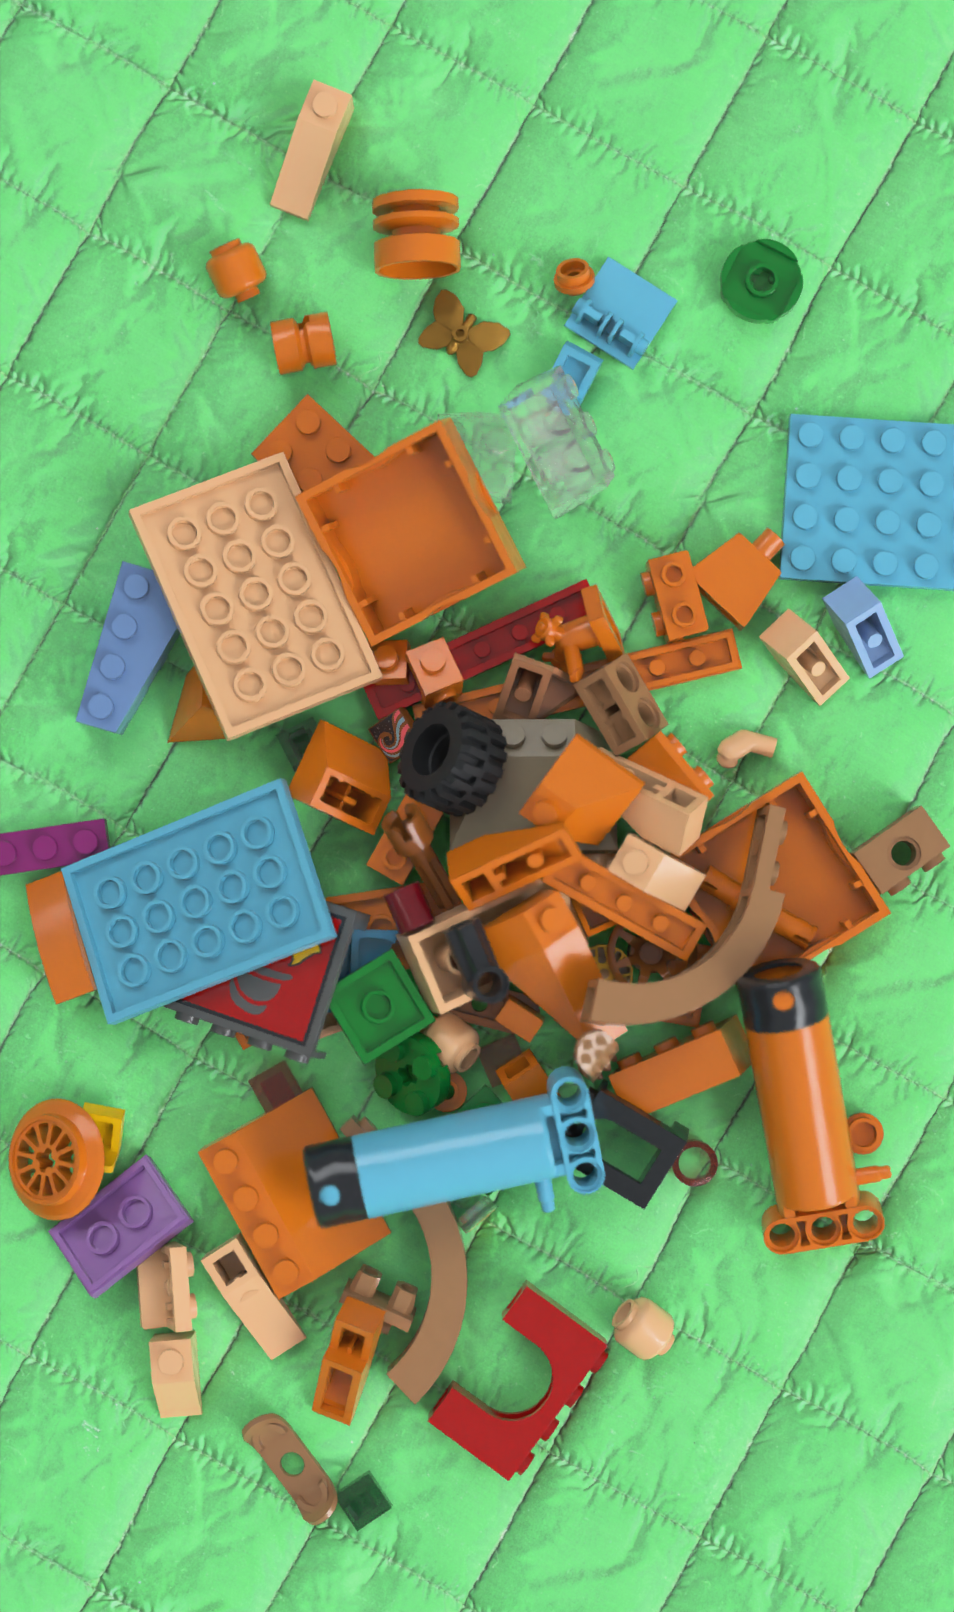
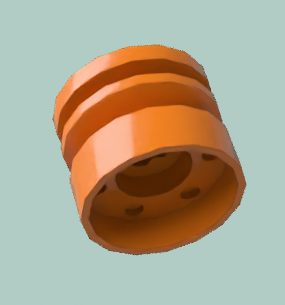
M407 189L392 191L373 198L372 213L377 216L373 220V230L379 234L389 236L374 242L375 273L381 277L391 279L419 280L441 278L459 272L461 269L460 240L444 235L459 227V218L454 215V213L458 212L459 208L458 197L453 193L440 190Z

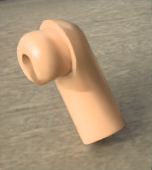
M739 730L721 741L717 748L719 752L716 757L717 762L724 768H734L738 764V759H741L750 752L772 758L777 738L749 730Z

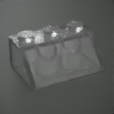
M561 365L517 384L498 406L554 519L563 516L606 489L615 476L613 473L615 471L613 458L607 449L601 448L595 436L597 434L595 422L589 412H583L577 400L579 393L576 383L571 375H565Z

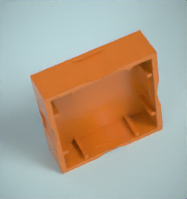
M451 417L434 422L389 446L384 452L356 467L346 469L295 496L322 551L335 566L342 582L344 594L371 646L526 568Z
M802 771L789 777L700 833L699 839L680 856L670 853L702 873H707L706 869L711 864L722 873L742 883L757 809L768 805L786 808L784 821L788 823V830L783 844L778 846L776 861L779 862L780 869L775 884L773 886L770 885V890L785 894L782 908L817 926L818 929L811 943L807 942L809 945L805 950L773 931L763 951L752 966L785 958H805L811 960L823 951L843 944L891 914L861 864L843 845L836 831L834 821ZM698 889L688 906V910L692 916L707 925L703 934L710 945L714 946L729 924L733 912L727 909L728 904L704 890Z

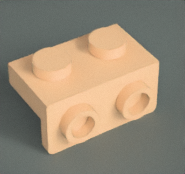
M176 1241L167 1242L136 1267L140 1325L145 1330L168 1327L176 1333L192 1331V1319L197 1318L196 1297L194 1293L189 1291V1277L194 1276L193 1256L191 1252H187L186 1246Z

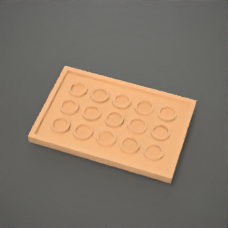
M284 452L129 510L131 522L227 742L378 682L383 677L363 630L344 594L332 561L322 551L295 498L296 495L301 493V490Z

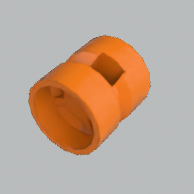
M327 311L305 315L302 323H297L294 318L270 322L280 375L303 371L305 364L308 363L314 369L337 365Z

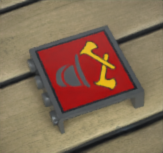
M326 901L337 934L336 938L166 1004L163 1007L177 1011L175 1019L198 1025L201 1019L212 1023L211 1031L217 1034L234 1038L236 1032L249 1036L247 1044L268 1051H271L273 1045L286 1049L284 1055L286 1058L308 1064L310 1058L325 1059L327 1053L316 1049L354 929L366 931L371 915Z

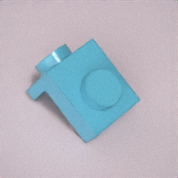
M567 341L563 345L546 381L541 385L538 392L546 396V402L554 408L562 411H567L568 409L575 411L583 402L604 360Z

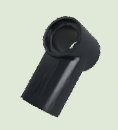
M479 917L461 921L443 931L461 974L462 990L466 996L472 1000L489 1004L501 1001L508 993L509 979L505 971L498 965ZM488 972L492 977V987L486 994H481L478 990V979L482 974Z

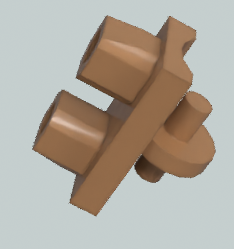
M363 1264L354 1278L348 1279L339 1302L343 1304L347 1296L385 1310L386 1314L381 1333L388 1335L391 1326L408 1332L417 1309L414 1305L418 1288L405 1281H397L391 1296L376 1290L382 1273L371 1266Z

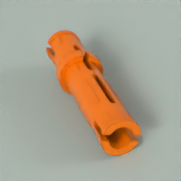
M710 864L706 869L707 873L704 872L706 877L699 889L728 904L727 909L734 913L742 883L722 873ZM781 908L780 916L773 931L805 950L809 945L807 942L811 943L818 927Z

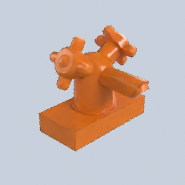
M597 584L581 589L587 615L562 624L563 617L557 615L554 618H550L548 613L542 612L535 628V634L531 637V640L535 643L544 640L547 646L553 647L555 645L552 652L543 653L542 660L544 662H551L554 667L568 673L571 683L579 682L584 674L580 651L596 646L602 647L609 662L625 654L620 631Z

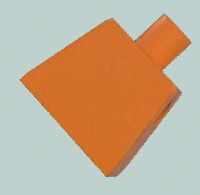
M766 528L753 543L741 533L736 534L693 566L700 594L741 631L748 624L782 573L770 560L780 551L785 543L769 528Z

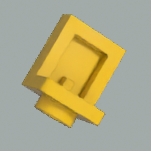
M85 1102L83 1109L92 1117L102 1137L105 1154L104 1172L112 1173L121 1151L125 1109Z

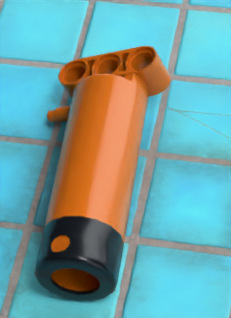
M805 958L776 959L752 966L738 979L737 987L777 1203L765 1210L762 1216V1231L766 1247L776 1254H791L876 1239L882 1233L885 1223L881 1204L873 1193L860 1191L859 1185L891 1178V1170L888 1165L855 1167L821 967L815 961ZM863 1210H869L874 1213L870 1219L865 1221H859L854 1218L858 1212ZM821 1217L833 1220L831 1224L823 1228L813 1225V1222ZM778 1224H786L791 1227L784 1234H776L771 1231Z

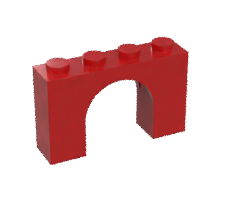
M527 1280L502 1312V1320L536 1344L547 1356L552 1368V1377L545 1395L539 1402L526 1410L502 1412L489 1407L452 1380L428 1414V1422L508 1481L515 1472L522 1475L535 1457V1454L531 1452L540 1438L545 1442L550 1438L560 1422L555 1417L564 1405L569 1408L574 1405L584 1390V1387L580 1385L589 1371L596 1374L609 1353L604 1351L608 1346L605 1337Z

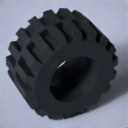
M451 701L436 703L434 708H427L421 718L417 717L412 724V729L410 732H407L404 738L405 743L399 753L401 758L398 764V774H401L399 782L401 787L405 789L404 793L420 803L455 817L462 816L463 813L469 815L475 811L476 806L481 807L487 802L488 795L494 793L497 788L498 779L502 778L504 772L502 769L503 763L507 760V752L504 751L507 745L506 737L502 736L503 730L500 725L495 724V721Z

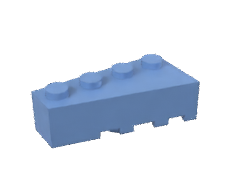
M122 561L76 717V721L123 735L147 694L149 686L159 669L161 670L170 650L180 635L153 570Z

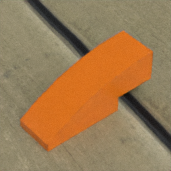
M62 871L26 884L33 930L56 1005L97 990Z
M347 1296L335 1318L330 1345L322 1360L312 1411L350 1426L377 1348L386 1314L385 1310Z

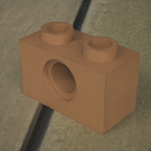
M921 805L915 806L851 851L850 854L861 864L879 894H884L888 891L893 896L911 883L908 876L919 868L927 872L945 859L942 852L949 848L950 845ZM900 841L906 843L911 849L910 860L902 866L895 863L891 855L893 846Z

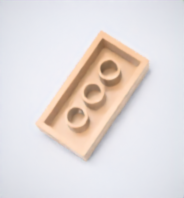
M538 879L471 911H468L463 903L435 916V920L404 934H396L421 996L429 1010L442 1015L472 1000L462 990V977L443 931L452 925L474 917H479L482 926H485L542 888L556 889ZM559 891L567 907L569 908L571 914L573 915L578 926L580 927V930L587 942V945H589V942L586 938V935L578 919V916L573 907L570 897ZM488 972L482 974L478 979L477 985L481 994H486L492 987V977Z

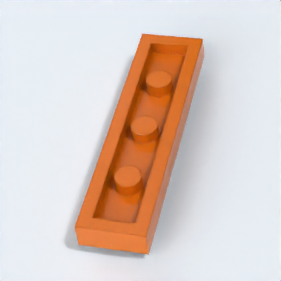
M583 855L582 860L540 878L547 885L686 962L707 927L703 921L640 890Z

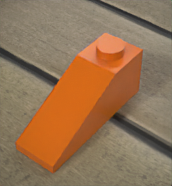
M564 823L487 834L446 852L449 881L468 911L583 859L580 849Z

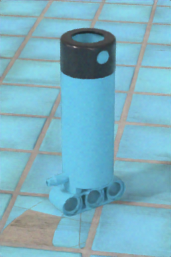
M561 1066L549 1074L547 1093L315 1143L305 1146L302 1151L313 1211L318 1227L321 1229L535 1183L542 1211L548 1213L555 1209V1195L551 1179L566 1176L570 1187L575 1192L581 1194L596 1192L605 1180V1171L589 1092L581 1074L575 1068L569 1066ZM563 1083H576L578 1088L573 1096L563 1098L557 1095V1090ZM580 1122L586 1125L584 1133L578 1137L565 1135L567 1127L572 1123ZM581 1163H591L594 1165L593 1171L585 1177L575 1176L573 1174L574 1169Z

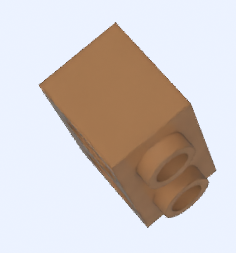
M627 653L600 667L573 685L615 757L643 743L669 725Z

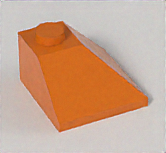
M576 733L532 792L519 814L537 827L564 823L575 842L599 845L646 783Z

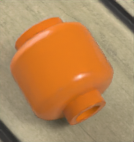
M237 238L210 251L212 258L207 261L206 270L220 297L231 298L235 296L237 302L240 303L260 293L257 285L266 279L267 273L252 243H241L240 239Z

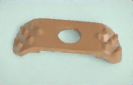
M593 1029L585 1032L578 1039L574 1049V1057L579 1072L592 1083L596 1079L602 1080V1071H611L610 1061H617L616 1054L619 1051V1045L602 1030Z
M269 1413L256 1417L246 1424L242 1430L244 1441L256 1449L294 1499L303 1520L311 1525H319L326 1521L337 1506L338 1497L336 1489L329 1476L289 1423L281 1416ZM289 1452L299 1454L304 1461L303 1471L295 1475L287 1473L281 1464L283 1455Z

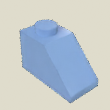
M857 576L822 598L835 628L869 679L904 657L882 603Z

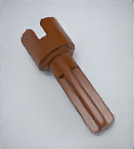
M413 803L406 804L405 813L408 818L403 821L397 811L391 810L382 820L381 827L395 851L400 856L410 858L438 908L453 909L454 905L460 901V897L450 883L447 872L430 845L434 834L419 807Z

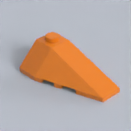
M542 888L483 926L498 965L505 971L508 979L524 992V995L533 1003L539 1005L554 1018L555 1022L577 1041L585 1032L593 1029L604 1031L614 1040L628 1031L626 1026H600L580 1022L588 981L598 978L603 979L580 927L558 890Z

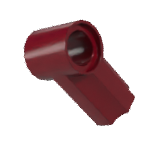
M419 881L384 895L400 935L435 920Z

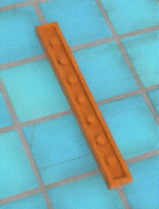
M732 628L627 653L649 691L742 669ZM608 659L583 664L584 674L582 679L609 663ZM504 683L458 695L455 703L489 719H495L493 716ZM578 695L551 715L586 706ZM422 703L412 705L415 720L417 717L421 718L423 712L427 709L424 708Z

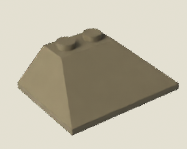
M491 719L495 721V724L500 725L503 730L502 736L506 737L507 745L504 751L507 752V760L503 763L502 769L504 772L502 778H499L497 781L496 790L493 794L488 795L487 802L483 806H476L475 811L469 815L463 813L462 816L455 817L450 814V851L483 835L537 827L520 815V810L576 733L597 748L602 747L612 752L601 731L576 719ZM617 822L599 845L575 842L581 853L617 854Z

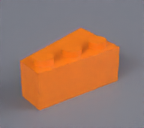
M737 1014L716 1024L712 1020L690 1030L692 1035L681 1040L674 1036L653 1046L654 1052L641 1057L640 1052H635L618 1060L619 1068L608 1076L616 1095L649 1114L741 1076L752 1064L747 1037Z

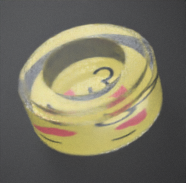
M484 1196L457 1219V1224L467 1234L496 1210L498 1206L489 1196Z

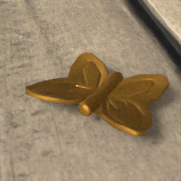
M445 289L440 291L434 302L433 314L435 321L421 333L418 338V344L424 348L436 350L447 347L448 355H453L456 352L457 362L465 375L473 377L482 365L484 352L494 351L504 345L511 334L510 330L500 323L483 321L473 326L477 317L472 313L468 314L463 322L464 308L455 294Z

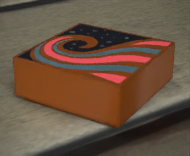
M403 707L396 709L368 729L390 764L400 758L399 753L405 743L404 738L413 727L414 720L407 709Z

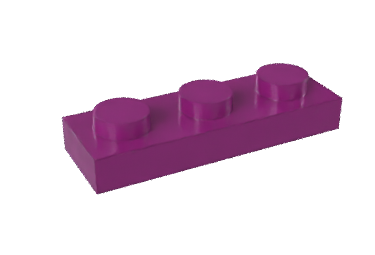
M103 818L1 833L0 876L64 867L109 849L110 841L107 820Z

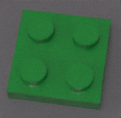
M389 949L337 982L329 1007L363 1065L436 1021L393 949Z

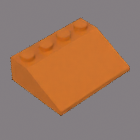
M313 1087L208 1143L198 1152L278 1300L316 1280L391 1233L383 1216L325 1229L318 1227L310 1198L302 1151L307 1145L334 1140L340 1137Z

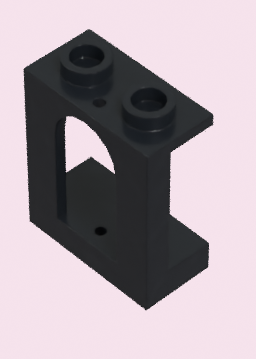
M603 1078L597 1090L591 1086L588 1088L594 1120L608 1119L658 1149L638 1180L602 1159L605 1171V1180L602 1185L645 1209L687 1143L689 1129L677 1121H674L673 1125L669 1127L607 1090L609 1081ZM580 1122L572 1123L567 1127L565 1135L578 1137L582 1135L586 1125ZM581 1163L575 1169L588 1176L593 1171L594 1165L591 1163Z

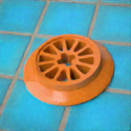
M65 1099L45 1100L29 1109L16 1126L9 1148V1173L13 1187L21 1202L31 1212L41 1218L65 1220L83 1211L93 1200L99 1189L104 1172L105 1154L102 1137L92 1117L82 1107ZM29 1147H31L34 1150V1152H30ZM50 1153H51V1158H52L53 1160H55V1165H54V1167H52V1166H53V1161H52L51 1159H49V1154H50ZM72 1154H74V1161L71 1159ZM28 1158L33 1161L30 1165H28Z

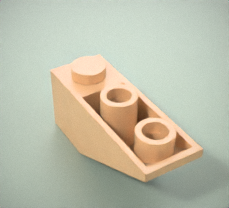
M241 1232L205 1254L201 1260L203 1266L224 1299L271 1360L307 1338L283 1298L278 1300Z

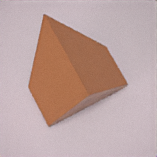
M515 653L493 718L545 719L579 695L573 686L577 682L571 683L568 673L554 666Z

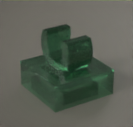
M314 717L276 735L295 773L317 727Z
M370 1470L337 1491L338 1503L357 1531L392 1508V1503Z

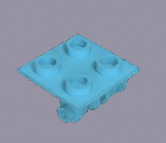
M608 256L595 276L593 286L585 292L582 298L578 299L571 311L572 314L564 326L633 370L678 300Z

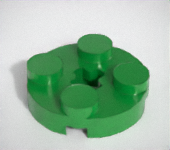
M758 239L756 242H748L735 248L726 259L720 275V293L723 302L727 304L733 314L751 323L772 324L779 318L787 315L797 303L803 289V275H801V269L795 254L784 244L771 239ZM764 271L769 274L768 282L773 284L771 289L763 288L760 292L754 289L755 283L750 280V276L752 274L759 276Z
M417 1032L378 1056L375 1060L376 1077L373 1081V1086L378 1096L388 1099L399 1111L415 1117L431 1111L434 1107L444 1102L449 1093L451 1078L448 1064L442 1067L441 1061L437 1056L441 1052L438 1045L425 1034ZM410 1065L412 1066V1073L417 1077V1080H413L409 1074L408 1067Z

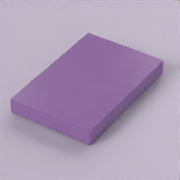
M144 1155L97 1192L93 1200L83 1211L71 1218L60 1221L48 1232L88 1294L96 1299L192 1224L194 1220L152 1158Z

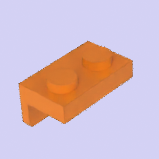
M684 550L649 559L645 565L647 572L640 573L646 597H654L657 612L651 613V619L656 636L664 635L665 643L669 644L681 641L686 636L707 631L709 626L689 552Z

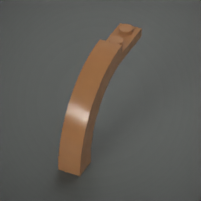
M768 805L757 809L737 906L725 931L714 946L687 969L661 981L641 984L621 983L601 978L588 981L580 1022L600 1026L623 1027L676 1018L716 999L732 987L749 970L772 935L785 897L783 893L770 890V885L773 886L779 874L780 864L776 861L778 846L783 844L787 835L788 823L784 821L786 808Z
M355 1115L350 1117L340 1128L346 1137L378 1130L365 1116L359 1120ZM449 1201L412 1209L423 1230L429 1250L432 1279L431 1292L427 1309L417 1332L405 1350L388 1366L386 1375L415 1405L432 1387L448 1362L461 1331L465 1313L468 1284L467 1258L460 1226Z

